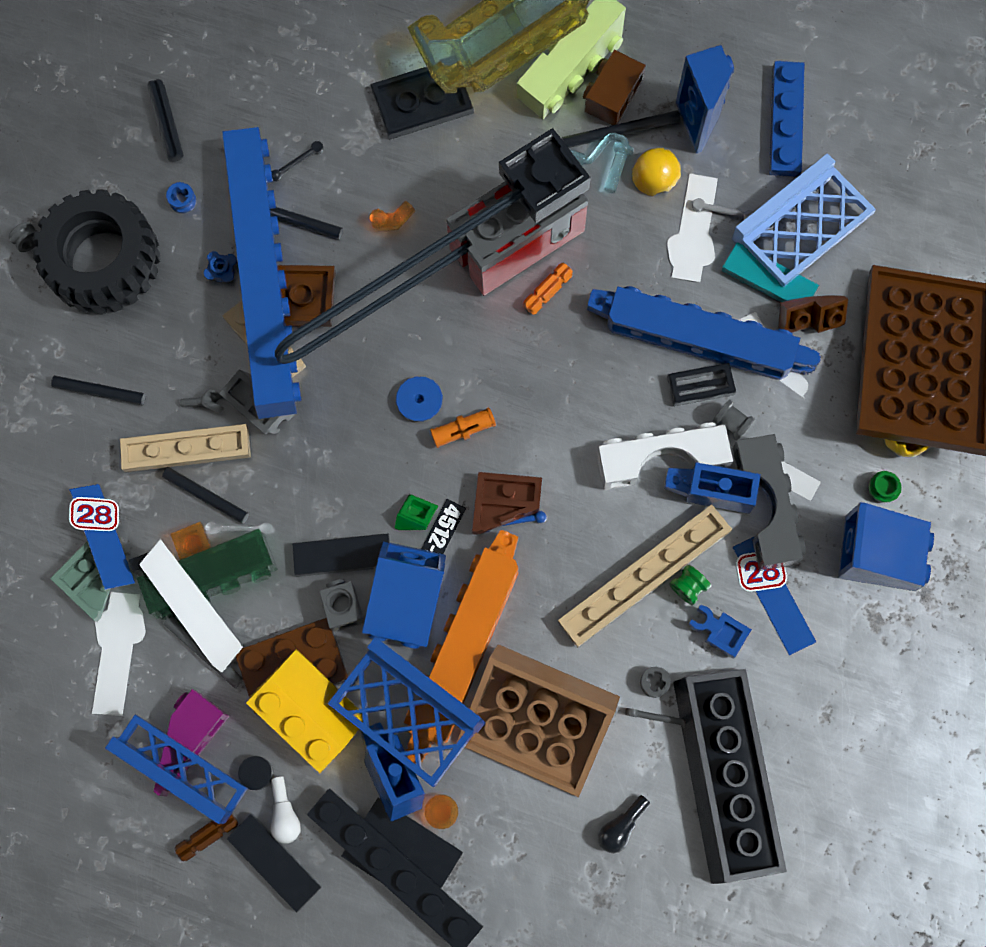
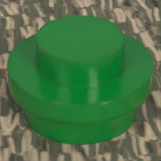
M880 471L870 479L868 488L871 496L876 501L890 503L899 497L902 485L900 479L894 473Z

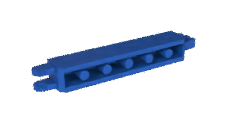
M617 286L616 292L593 289L588 301L587 310L608 319L607 326L611 333L716 363H730V367L772 379L781 380L787 377L790 371L803 372L807 375L809 373L812 374L821 361L820 353L814 349L812 350L810 347L799 345L801 338L793 336V333L788 330H771L764 328L762 324L756 321H739L732 319L731 315L724 312H707L696 304L686 303L683 305L675 303L667 296L647 295L635 287L626 286L622 288Z

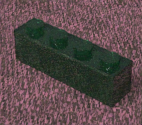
M260 529L178 561L208 602L211 601L210 597L219 593L229 595L239 591L241 584L253 580V583L264 581L272 576L271 572L278 570L267 539ZM146 574L136 578L150 615L157 619L161 617V620L176 616Z

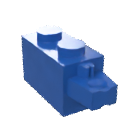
M696 462L693 469L669 468L664 489L687 497L686 502L704 506L713 505L715 508L750 514L756 506L761 474Z
M380 722L369 726L373 731L385 730ZM361 731L365 747L364 764L390 821L422 809L425 793L416 773ZM381 735L389 743V736ZM394 735L395 748L400 752H405L398 735Z

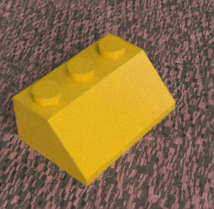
M297 649L263 682L246 702L251 709L319 773L345 748L359 730V728L328 705V702L338 691V688ZM346 696L339 703L348 711L359 709ZM362 714L354 715L363 722Z

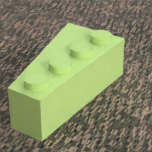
M593 0L587 9L581 6L573 16L575 20L572 22L567 33L560 31L553 39L554 41L549 48L550 53L547 55L542 52L517 82V98L542 119L550 112L555 113L563 104L564 98L570 92L575 93L590 72L594 73L598 70L604 57L609 52L617 51L621 46L626 7L617 0Z

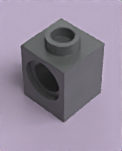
M345 579L335 580L327 583L326 589L319 591L329 628L333 633L364 624L356 590L351 581L345 583ZM342 596L348 597L350 603L346 610L337 612L333 609L334 601Z

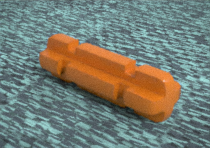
M560 263L553 270L554 273H550L533 290L534 293L530 294L523 301V307L530 314H536L542 308V303L546 304L562 288V283L565 284L572 277L573 271L565 263Z

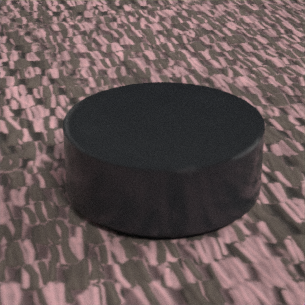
M252 756L242 762L238 770V777L241 784L249 790H262L273 779V767L267 759Z

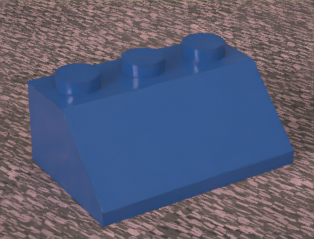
M722 45L687 55L684 61L676 105L696 154L703 151L720 117L722 106L725 104L726 92L730 87V78L734 73L733 61L729 55H725Z

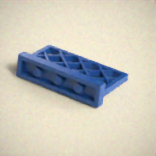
M375 637L367 647L369 651L331 698L328 705L429 785L435 787L476 732L478 733L486 722ZM374 661L381 667L383 681L365 684L364 671ZM387 672L391 674L394 678H396V680L388 681ZM359 678V685L353 686ZM405 685L408 690L409 702L391 704L389 686ZM383 687L385 705L367 708L365 689ZM360 690L362 709L348 711L339 704L348 692ZM413 692L423 700L414 701ZM431 705L434 708L435 722L417 725L415 706ZM409 707L411 726L393 728L391 710ZM386 711L388 729L373 731L369 728L368 713ZM439 712L449 720L440 721ZM362 714L363 722L354 715ZM457 725L465 732L456 744L443 746L442 726ZM436 727L438 747L419 749L417 730ZM412 731L414 750L398 751L395 748L394 734ZM381 735H388L389 743ZM451 750L445 758L444 751ZM439 752L440 766L431 777L421 767L420 754ZM415 755L416 764L406 756Z

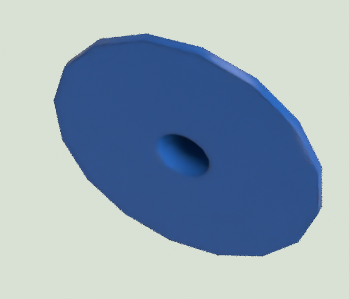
M416 376L407 379L397 391L396 404L404 417L412 421L423 422L431 419L439 412L442 406L443 395L440 387L434 380L427 377Z

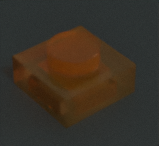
M201 521L171 533L180 562L183 565L214 553Z

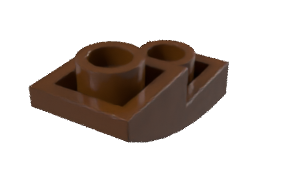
M824 295L781 302L778 329L788 330L792 333L812 327L820 333L843 326L846 322L848 298L846 296Z

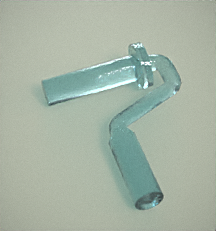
M609 133L590 157H587L584 153L570 150L581 165H589L597 159L611 140L617 141L613 146L616 154L604 186V190L608 193H615L627 156H632L634 149L629 146L626 136L617 133Z

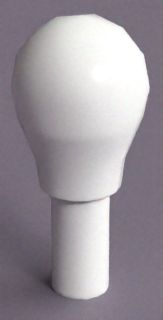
M276 777L271 779L274 798L271 834L279 843L287 844L297 839L301 831V824L293 811L291 802H288L284 777Z

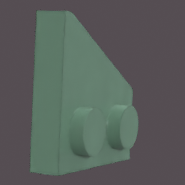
M87 541L50 579L86 614L98 622L101 619L111 589H104Z

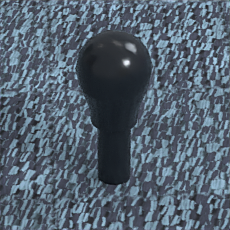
M640 795L625 814L621 813L616 819L601 828L598 837L599 844L603 850L614 854L621 852L626 847L631 833L636 826L635 822L650 805V802L644 796Z

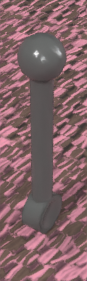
M626 708L625 710L626 716L682 725L685 728V722L681 718Z

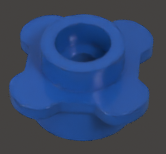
M216 251L210 252L207 255L208 267L204 270L205 278L207 280L214 279L217 282H231L234 279V265L237 264L236 256L234 254L220 255ZM223 265V268L218 269V266Z

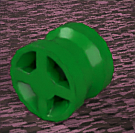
M688 564L682 569V575L679 578H674L669 583L672 590L692 606L698 601V595L701 592H706L711 587L705 576Z

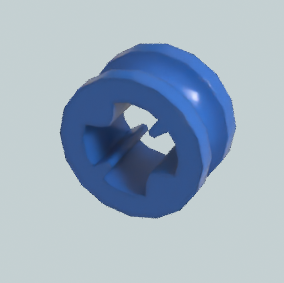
M177 182L168 188L166 198L175 212L187 213L195 207L196 196L188 184ZM180 193L187 199L182 203L176 197Z

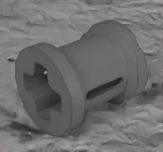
M729 399L712 422L725 425L726 429L734 434V439L739 440L755 418L744 415L733 406L734 402Z

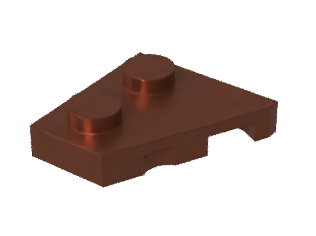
M478 472L472 534L478 535L539 512L542 477Z

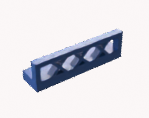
M136 714L121 736H113L105 749L218 824H225L248 789ZM138 725L148 731L151 746L138 749L127 742ZM155 736L165 743L156 744ZM171 746L176 750L178 764L165 767L159 762L157 749ZM151 750L153 758H151L144 752ZM183 755L192 761L184 763ZM198 764L204 768L206 783L193 786L187 782L185 767ZM179 769L180 776H178L171 770ZM211 773L221 780L212 781ZM227 783L237 790L226 807L215 800L214 785ZM207 787L208 795L199 789Z

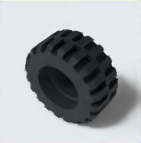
M89 189L79 191V196L73 197L70 194L62 198L64 202L59 206L56 204L48 209L50 212L47 218L43 216L38 223L41 229L40 232L36 231L34 233L32 242L36 247L33 248L32 255L33 260L37 263L36 269L39 275L65 304L70 307L75 306L78 311L89 313L92 308L96 314H106L109 308L117 312L122 310V305L130 302L131 305L139 300L137 295L141 291L146 293L151 287L148 282L149 279H156L158 273L155 264L160 262V252L157 249L159 243L153 229L138 206L132 201H127L121 194L115 192L110 195L107 190L97 189L95 194H92ZM104 232L122 236L121 250L110 265L95 272H79L73 269L74 254L84 240L92 235Z

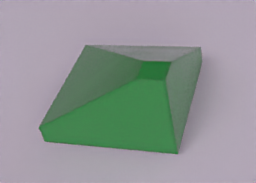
M409 494L397 514L394 528L398 530H426L438 509V505Z

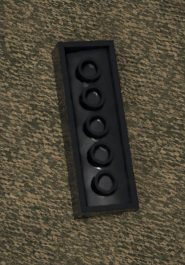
M746 669L689 676L673 681L679 717L685 722V728L682 725L681 728L711 884H724L787 872Z

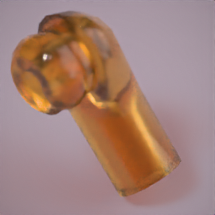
M404 201L394 213H385L380 209L373 210L370 213L369 219L372 222V227L378 231L399 230L415 213V209L410 203Z

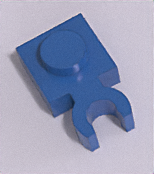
M700 605L697 611L705 616V623L699 624L691 620L688 625L694 631L710 633L705 642L734 659L752 629L724 612L717 620L713 617V613L708 607Z

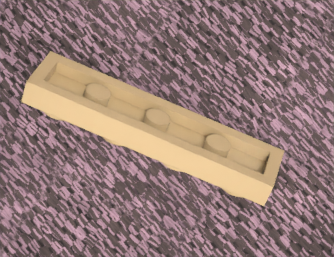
M247 424L120 439L121 468L124 472L251 458L249 428Z

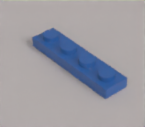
M775 61L773 65L769 175L798 177L802 173L805 62Z

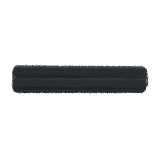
M161 79L149 81L147 87L166 157L169 162L182 160L184 155L165 85Z

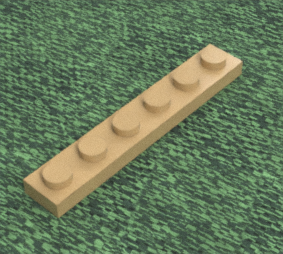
M710 505L558 620V623L576 647H580L729 534L732 528L715 507Z

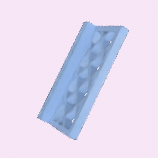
M828 153L735 228L732 240L735 243L738 242L744 245L783 287L873 215L876 210L834 168L836 161ZM832 179L840 187V195L823 194L824 184ZM805 200L818 201V214L802 213L801 203ZM823 201L840 202V215L823 214ZM845 203H855L864 212L859 216H845ZM782 218L796 219L795 232L778 231V222ZM800 219L817 221V234L801 233ZM822 221L839 222V232L836 235L822 234ZM759 237H773L772 251L760 250L753 242ZM778 238L795 239L794 252L777 251ZM800 239L817 241L816 251L812 254L799 253ZM777 258L794 259V269L787 275H784L776 266Z

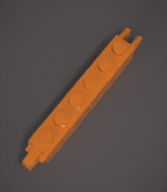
M504 530L499 531L489 549L485 547L482 555H475L469 572L474 574L469 585L463 583L456 601L461 604L456 615L450 613L443 630L448 633L443 645L439 643L436 645L430 662L435 663L430 676L425 674L462 704L466 700L519 574L518 565L515 559H513L518 536ZM431 705L415 706L417 725L435 722L434 708ZM410 708L404 720V724L411 726ZM439 712L440 721L449 720ZM455 725L441 727L443 744L448 742ZM436 727L417 730L419 749L431 748L432 744L438 746ZM413 734L409 740V743L407 745L408 749H406V751L414 750ZM428 753L420 754L421 762H424L423 760L426 759L425 756ZM415 755L408 756L416 764Z

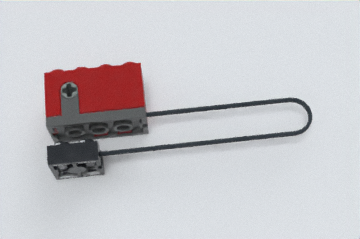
M554 128L548 130L499 161V174L505 182L446 218L447 235L285 337L275 350L277 361L286 364L303 358L455 260H458L462 267L469 265L470 278L482 295L485 296L585 231L588 199L583 193L590 189L591 177ZM449 244L451 253L293 353L283 355L297 340Z

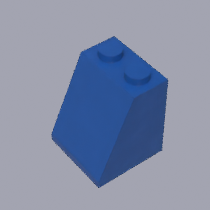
M860 502L845 516L838 579L915 592L929 582L931 575V565L927 564L928 552L932 551L934 545V533L930 532L931 522Z
M383 542L362 633L369 634L368 636L371 639L376 637L380 641H387L388 639L401 641L403 646L409 648L427 647L444 575L446 555Z

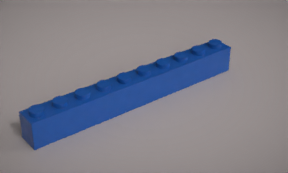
M259 127L222 131L255 409L258 419L297 414L296 402L302 401L299 382L293 383L292 373L298 372L297 361L282 364L275 357V350L279 343L293 331L291 325L286 326L285 317L290 316L288 297L282 298L281 289H286L287 285L284 270H278V262L283 261L281 243H275L274 235H280L277 216H271V209L276 208L274 190H268L267 183L273 182L271 165H265L264 157H270L267 139H261ZM289 348L284 352L283 355L289 354Z

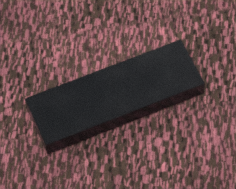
M389 533L292 543L294 574L296 577L376 569L383 542H390Z
M250 814L227 838L296 913L322 888L296 858L273 838L271 832L254 814Z

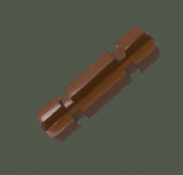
M232 813L225 824L211 821L190 835L189 840L186 839L177 844L174 849L181 861H188L196 855L197 850H204L221 838L223 832L228 833L237 827L236 817Z

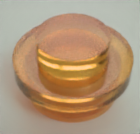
M436 795L425 806V818L436 829L449 828L458 818V806L451 797Z

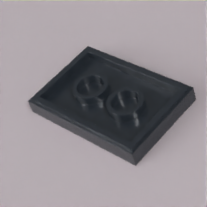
M455 58L370 84L389 140L474 114V108Z
M379 797L364 818L441 888L463 854V851L407 815L390 821ZM344 850L341 857L378 880Z

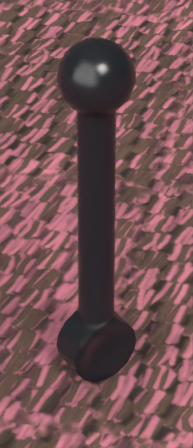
M320 141L313 142L311 149L281 169L272 170L273 181H279L284 173L311 155L321 154L324 150L323 144Z

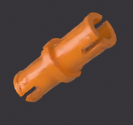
M488 407L466 417L462 415L457 416L455 421L434 429L432 428L430 432L436 447L439 448L461 438L464 440L470 439V435L495 427L496 423L491 409Z

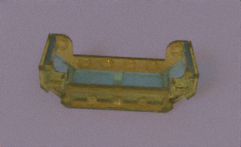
M482 0L447 26H444L437 16L426 15L407 28L432 78L446 94L456 93L457 87H472L474 92H484L583 25L589 15L586 10L589 0Z

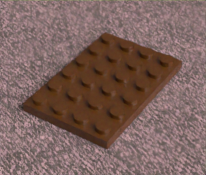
M872 265L869 271L856 434L986 456V283Z

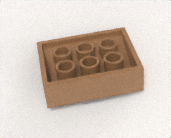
M498 644L488 660L470 706V710L481 717L486 723L478 733L476 732L465 748L579 797L614 716L620 696ZM462 729L457 739V742L465 733Z

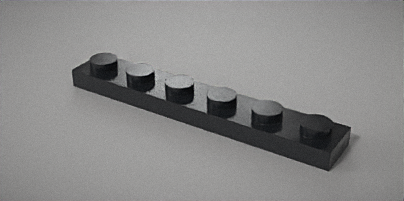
M331 788L325 792L306 814L450 946L467 947L484 927Z

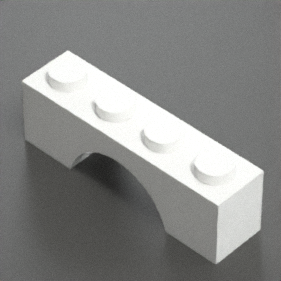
M711 422L697 426L696 430L685 431L684 428H674L666 431V435L653 437L652 433H644L635 436L634 440L622 442L620 438L604 441L597 451L604 490L635 485L643 465L649 460L663 455L679 457L689 463L692 468L696 462L730 468L733 458L726 426H716L715 423Z

